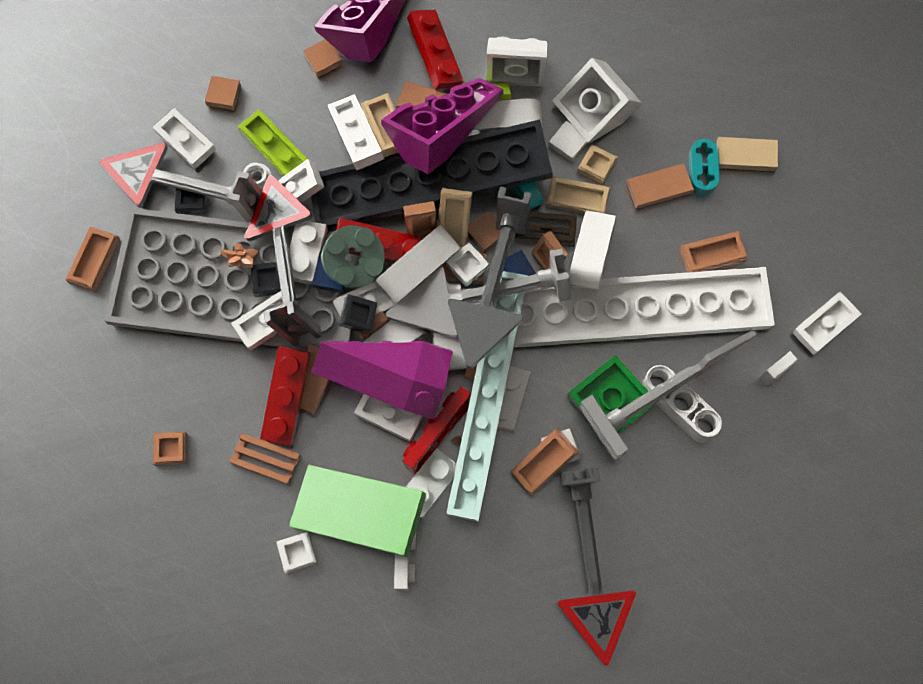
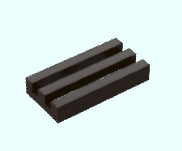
M529 211L528 221L570 224V228L528 224L526 232L547 233L551 231L556 235H568L569 237H555L562 246L574 247L576 215ZM516 233L515 242L537 244L543 234L526 233V235Z

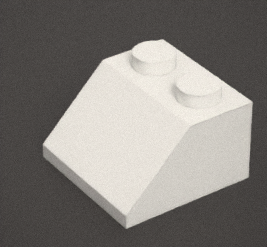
M504 36L489 38L486 81L490 83L509 82V85L544 87L547 41H539L535 38H528L526 40L510 39Z
M591 58L552 100L588 143L595 141L623 124L642 104L607 62Z

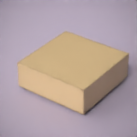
M592 144L580 163L577 172L604 185L618 157Z

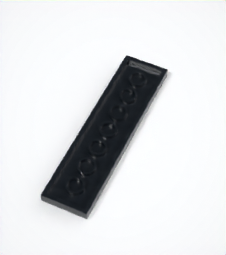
M539 119L467 136L452 155L429 174L404 162L399 153L386 156L383 160L357 171L354 164L319 171L324 187L312 195L311 200L315 223L326 224L328 230L337 228L340 218L362 223L404 213L403 206L434 201V205H439L442 188L472 192V197L499 191L500 187L508 189L553 178V172Z

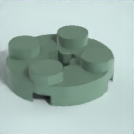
M357 225L345 226L334 231L325 242L321 253L322 266L327 276L347 288L363 287L373 282L382 272L385 260L384 248L379 238L371 229ZM349 248H354L355 252H360L361 258L358 259V265L353 266L352 261L346 262L345 256L349 254Z

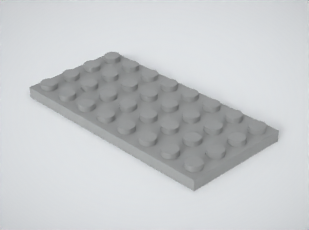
M130 208L104 322L107 325L243 342L231 323L274 295L255 297L253 295L251 268L229 267L230 258L221 255V250L234 251L235 245L240 243L244 249L259 251L257 258L253 260V265L277 262L273 233L253 241H248L245 239V234L250 222ZM291 227L286 229L289 248L294 228ZM327 232L325 242L332 234V232ZM353 254L345 256V260L352 261L353 266L358 265V259L361 258V256ZM294 282L296 298L300 303V308L320 325L322 337L316 339L313 335L307 333L298 336L300 345L293 346L277 333L263 342L262 345L308 350L311 343L320 346L321 341H351L352 330L339 326L341 317L333 301L358 288L344 287V292L338 293L313 288L310 284Z

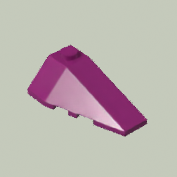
M349 0L341 7L335 4L328 9L314 28L319 35L347 59L372 62L386 45L405 0Z
M478 78L451 88L450 93L437 98L433 94L425 97V102L413 106L411 103L402 105L381 119V125L404 162L429 174L452 155L500 99L504 89L482 78Z
M321 341L311 372L402 410L435 419L445 391L453 351L425 341L392 343V341H382V343Z

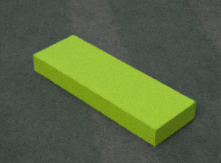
M260 109L237 126L239 132L282 177L308 159Z

